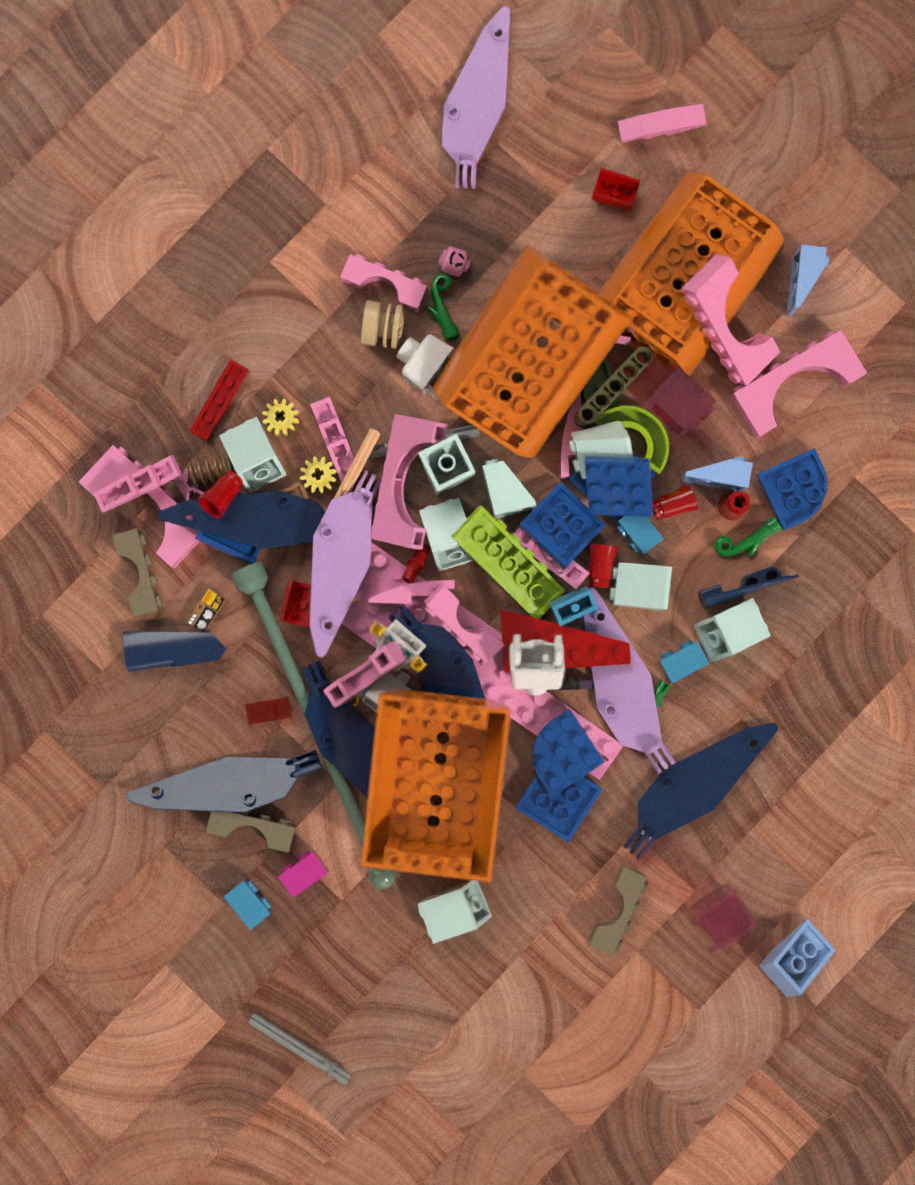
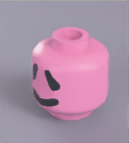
M450 246L446 250L443 249L438 265L441 266L442 272L459 277L463 272L468 271L470 260H467L468 254L466 251Z

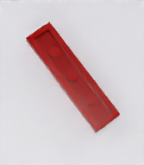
M230 359L189 430L190 433L209 442L247 376L249 369Z

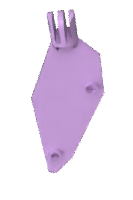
M507 6L502 7L483 28L444 104L442 147L456 163L455 188H460L461 171H463V188L468 189L469 172H471V188H476L477 163L506 107L510 9Z
M364 470L353 492L331 500L313 535L310 630L315 652L319 657L326 655L370 566L372 501L380 487L382 478L378 479L372 493L369 489L376 477L374 474L369 478L365 488H361L369 472L367 470ZM324 624H329L331 629H325Z
M589 588L599 609L584 615L586 632L630 643L597 590ZM603 613L605 619L599 621L597 618L598 614ZM630 643L631 664L591 667L597 707L620 745L644 752L659 774L662 771L651 753L654 752L665 770L669 766L658 750L660 747L672 765L676 762L662 741L651 674Z

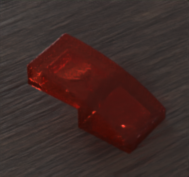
M288 697L245 704L248 725L292 718Z

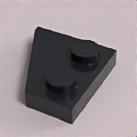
M580 676L567 677V681H562L561 688L557 690L594 688V681H580Z

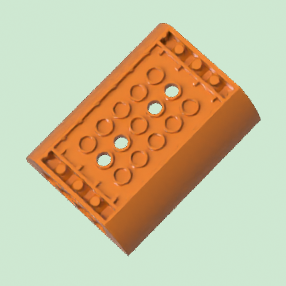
M689 172L681 178L599 289L598 293L633 316V319L621 334L622 336L631 337L630 342L638 348H649L653 359L681 379L686 374L690 377L710 350L712 343L709 337L703 333L701 323L694 317L695 312L692 307L685 301L686 296L683 291L674 289L673 281L681 280L685 285L716 254L730 257L739 275L732 282L726 297L725 318L728 325L783 250L784 239L774 222L713 178L704 173ZM713 229L719 230L721 238L713 239L710 236V231ZM698 247H707L709 254L707 256L699 255ZM662 297L670 298L671 306L663 307L660 304V299Z
M527 244L432 384L433 391L447 408L515 454L528 458L535 457L631 322L633 316ZM556 317L561 320V326L558 329H552L549 326L551 318ZM539 336H546L549 343L545 347H540L537 345L536 339ZM514 372H521L524 375V380L520 383L514 382L512 380ZM507 389L512 393V397L509 400H503L500 397V391Z
M406 689L391 690L379 694L361 866L491 882L511 711L507 705L491 699ZM446 732L449 735V740L445 743L440 742L437 738L438 733ZM437 753H444L447 761L440 764L436 762L435 755ZM439 795L442 798V803L440 805H433L430 801L431 796ZM430 816H437L440 819V823L437 826L430 825L428 822Z

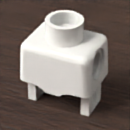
M431 334L427 335L421 344L412 337H409L396 356L405 363L402 369L403 379L422 395L427 393L443 404L434 393L431 385L453 355L454 348Z
M514 635L513 643L510 645L512 688L525 690L526 693L535 696L541 695L547 690L561 688L565 670L562 635H555L554 643L544 642L543 640H530L529 642L521 643L520 635Z

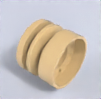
M367 300L362 323L361 344L375 346L378 337H381L384 348H387L388 340L392 339L391 348L397 349L404 327L403 305L397 304L395 314H393V305L391 303L388 304L386 312H382L381 302Z

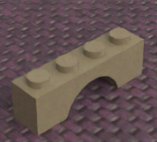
M133 529L112 535L117 556L129 558L136 564L139 570L138 586L128 596L133 617L160 612V606H163L160 593L157 594L155 586L158 585L156 575L151 573L150 565H152L150 553H146L145 545H147L145 533H141L139 529Z
M211 811L206 833L227 838L235 828L249 825L259 829L264 834L268 848L289 853L296 825H292L293 821L287 819H280V822L271 820L272 816L266 814H259V817L251 815V811L245 813Z
M621 865L613 883L621 894V909L614 919L605 923L595 924L588 940L589 946L611 956L614 955L615 951L618 952L622 945V940L620 939L623 932L626 933L630 927L631 921L629 918L631 913L637 911L640 903L638 897L640 893L645 892L648 886L647 877L644 874Z

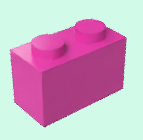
M307 850L297 857L299 862L294 865L290 862L280 870L282 874L278 878L292 898L329 872L315 850L311 853Z

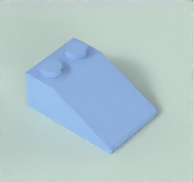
M801 245L794 253L787 306L788 317H791L801 306L824 268L828 266L829 255L826 254L827 247Z
M735 457V459L687 471L680 477V481L743 492L749 487L753 463L747 462V458Z
M805 919L769 952L759 967L786 997L798 996L804 992L836 950L808 919Z

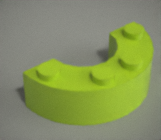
M620 405L605 411L594 421L595 424L600 426L620 420L624 427L634 428L645 437L647 443L645 458H650V467L658 474L662 472L669 456L670 441L664 424L653 412L641 406Z

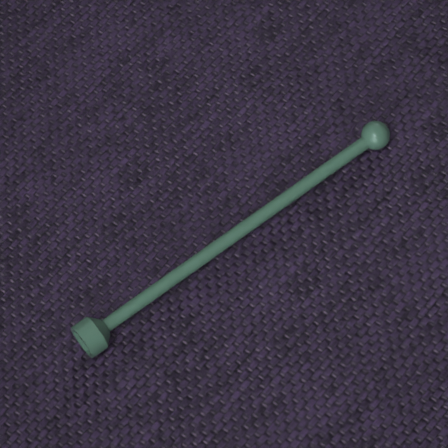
M262 561L256 562L231 574V577L238 591L248 595L251 594L303 714H305L309 694L262 590L268 579ZM322 755L363 847L366 822L347 779ZM371 867L368 878L375 888L386 889L394 883L396 873L395 870Z

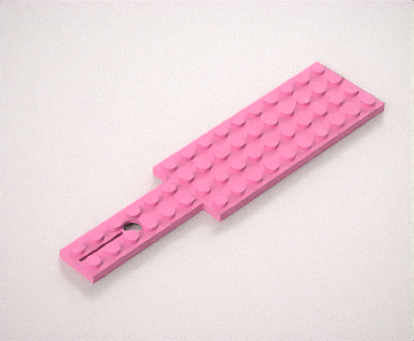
M372 542L370 566L354 596L355 602H351L350 609H348L341 624L377 648L375 635L369 629L375 621L388 628L392 624L388 617L394 615L397 609L401 610L400 607L402 605L370 604L369 598L408 584L402 580L407 567ZM417 575L415 583L426 582V580ZM412 597V605H405L420 623L443 627L440 624L442 620L438 616L434 618L426 611L428 606L424 601L428 597ZM458 604L456 615L461 626L471 630L488 627L502 641L500 632ZM453 630L450 631V634L455 638L457 634ZM467 644L463 647L474 661L485 698L507 705L511 709L510 717L536 736H538L547 723L570 709L599 754H602L601 757L604 763L589 772L598 780L601 779L623 745H620L614 738L547 691L535 696L526 693L525 690L512 688L511 672H504L502 648L486 663L483 659L478 661L470 653L472 649ZM406 669L418 678L417 672L414 669Z

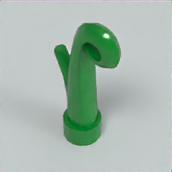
M439 273L431 283V296L434 308L430 305H426L425 308L437 320L442 329L443 337L448 342L459 338L461 335L440 294V291H446L451 287L452 278L447 273ZM445 279L446 283L440 286V281Z
M772 516L733 546L732 540L729 537L721 536L716 539L714 548L723 557L735 556L751 548L748 553V557L751 558L772 534L775 535L782 528L776 518ZM723 542H727V549L721 548Z

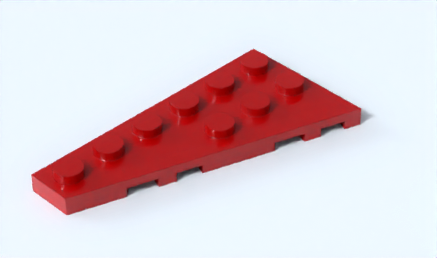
M500 609L502 643L504 644L502 647L504 672H511L510 645L513 643L514 635H520L521 643L529 642L530 640H543L544 642L554 643L555 635H562L565 668L631 664L630 643L563 625L559 626L556 623Z

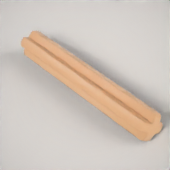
M373 428L369 429L334 499L351 492L380 436L379 431Z

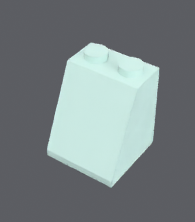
M257 417L249 419L243 424L219 435L237 475L243 480L242 483L249 494L287 475Z
M620 420L571 433L572 441H569L571 453H575L576 458L573 460L575 472H579L582 479H586L584 463L586 456L633 458L630 437Z
M457 434L418 452L436 496L475 476L476 472Z
M498 459L486 461V464L482 466V474L494 519L530 511L536 507L533 497L504 461L498 462Z
M459 498L449 499L444 503L435 506L430 505L419 510L438 572L474 561L451 538L454 532L466 520Z
M617 563V567H613L612 579L615 580L614 588H610L609 600H613L612 605L656 611L667 610L672 567Z
M753 598L693 624L710 663L734 655L771 636L768 626L764 622L759 612V607Z
M477 880L465 881L429 896L417 904L419 914L424 919L427 934L432 939L433 944L476 930L492 917Z

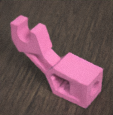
M186 468L181 476L172 480L176 483L186 501L191 500V493L193 492L201 494L200 496L204 494L203 491L195 487L190 488L188 485L189 472Z

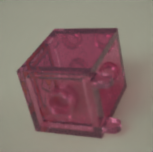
M678 367L642 407L645 410H652L682 438L685 434L690 436L700 425L699 419L704 421L715 409L712 405L716 400Z
M727 883L691 906L697 915V918L691 922L692 925L696 926L702 923L715 942L708 947L710 952L719 947L724 950L758 927V924L735 889Z

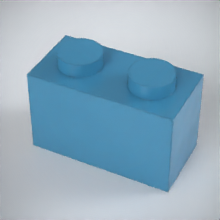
M624 516L616 522L618 525L616 529L622 537L627 536L631 542L629 546L635 554L640 553L642 556L663 540V537L647 517Z
M583 586L548 602L554 619L559 626L599 609L591 589L587 586Z
M688 640L679 645L680 650L674 653L670 650L661 655L662 659L658 663L670 684L709 664L698 641L692 643L691 640Z
M245 878L228 892L224 898L251 930L271 914L272 904L265 896L262 898L257 892L259 889L252 880L248 881Z

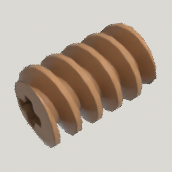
M221 456L219 463L215 457H213L212 464H209L208 460L204 459L203 466H201L198 460L195 467L188 462L190 481L197 488L201 486V481L205 486L209 485V480H211L212 484H215L217 479L224 476L227 471H233L230 458L226 461L224 456Z

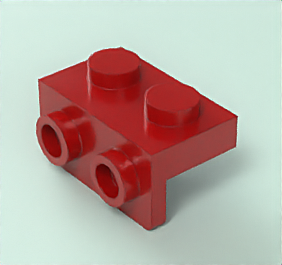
M601 168L591 200L631 212L640 180Z
M289 580L285 591L284 604L280 611V621L310 628L311 585Z

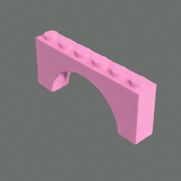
M716 254L681 289L686 296L685 301L695 312L694 317L701 323L703 333L709 337L712 349L719 355L720 363L728 371L729 379L735 384L739 383L747 386L780 351L771 336L757 333L748 340L738 342L730 333L725 318V302L729 288L739 273L730 257Z
M842 330L834 333V331L829 332L822 337L824 339L818 344L816 341L805 347L806 351L800 355L798 351L787 357L788 362L782 365L778 362L769 368L771 372L765 375L761 372L752 380V383L747 386L741 384L733 389L735 393L730 398L755 439L777 427L773 415V400L778 387L789 376L801 371L818 370L831 374L846 387L867 374Z
M399 414L394 415L386 461L383 467L382 481L379 487L378 501L375 507L374 521L371 527V539L411 549H423L426 529L416 524L406 509L404 482L407 471L412 461L418 455V452L445 440L448 424Z
M112 445L79 483L94 496L93 493L126 475H132L143 469L144 466L137 460L133 463L128 458L130 454L122 446L117 448ZM158 487L147 493L155 500L161 510L178 504L174 500L176 496L168 488L164 491L161 487ZM191 515L186 516V519L192 520L193 517ZM165 522V536L162 545L156 553L172 568H176L200 542L195 539L198 531Z

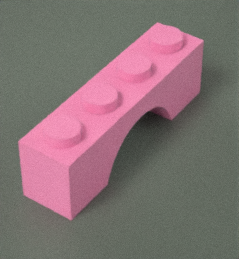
M359 254L355 256L349 255L340 276L342 283L360 290L368 283L374 281L386 282L396 290L399 305H403L404 308L416 313L419 312L427 293V285H424V281L418 278L409 279L405 277L406 274L398 270H394V272L387 270L386 266L379 262H375V264L370 263L366 257Z
M441 583L424 601L428 606L426 611L434 618L438 616L442 620L440 624L448 632L453 630L457 634L455 639L463 647L467 644L472 649L470 653L478 661L483 659L487 663L504 646L502 641L488 627L471 630L459 624L456 612L460 601L444 584Z
M394 641L381 647L370 655L366 662L336 680L323 691L334 708L349 702L407 660L397 642Z

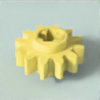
M274 399V406L266 404L269 411L262 412L267 417L262 422L265 425L270 424L267 428L268 432L275 429L276 436L280 434V431H283L284 435L287 436V429L295 431L292 424L299 423V420L294 418L299 412L297 410L292 411L294 404L290 403L287 406L286 399H283L281 404ZM279 413L281 415L284 413L285 420L283 422L281 420L277 422V415Z
M314 456L313 463L305 461L308 466L307 469H300L305 473L304 476L300 477V480H307L304 487L306 489L312 486V493H315L318 488L323 494L324 487L331 490L332 488L329 483L337 481L332 477L337 471L335 469L330 470L333 463L325 464V457H322L321 461L318 462ZM318 470L324 473V475H321L320 480H317L316 477L313 478V475H316Z

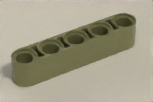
M639 347L584 403L574 415V421L577 426L581 428L590 426L643 371L653 357L649 348ZM637 355L643 356L644 362H640L637 359ZM623 369L629 370L631 377L626 376ZM609 383L615 384L617 391L611 390ZM595 399H602L603 406L598 405ZM582 412H586L589 415L590 419L588 421L582 418Z

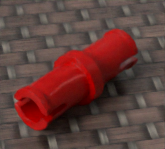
M424 543L423 549H416L413 557L409 558V565L402 576V580L405 583H415V579L419 571L424 568V561L431 550L429 545Z

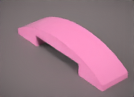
M520 527L514 533L521 540L519 544L523 548L527 547L535 554L534 558L537 561L545 564L551 572L577 590L590 574L574 560L563 569Z

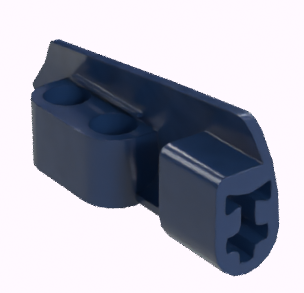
M769 567L742 577L739 588L723 592L719 584L698 591V597L703 609H707L798 578L799 574L782 577L781 572L777 568ZM772 571L775 574V579L767 581L766 573ZM752 578L755 584L746 586V580Z
M123 632L124 655L128 672L216 661L221 659L227 649L209 632Z

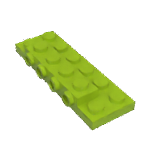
M479 505L454 532L451 538L531 617L540 619L550 608L548 602L559 598L565 590L548 574V567L541 561L537 562L533 558L535 554L527 547L523 548L519 544L521 540L515 534H509L506 531L507 526L500 519L495 520Z

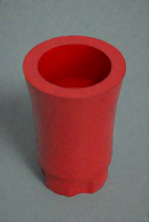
M227 471L206 493L198 498L199 505L212 517L222 518L227 507L240 491L243 480L233 471Z
M689 483L653 500V512L657 520L664 517L667 519L687 512L699 511L696 498Z
M742 491L725 493L718 502L719 513L730 521L742 518L750 506L749 496ZM737 501L739 503V507L735 506L733 502Z
M589 543V586L609 588L618 547Z

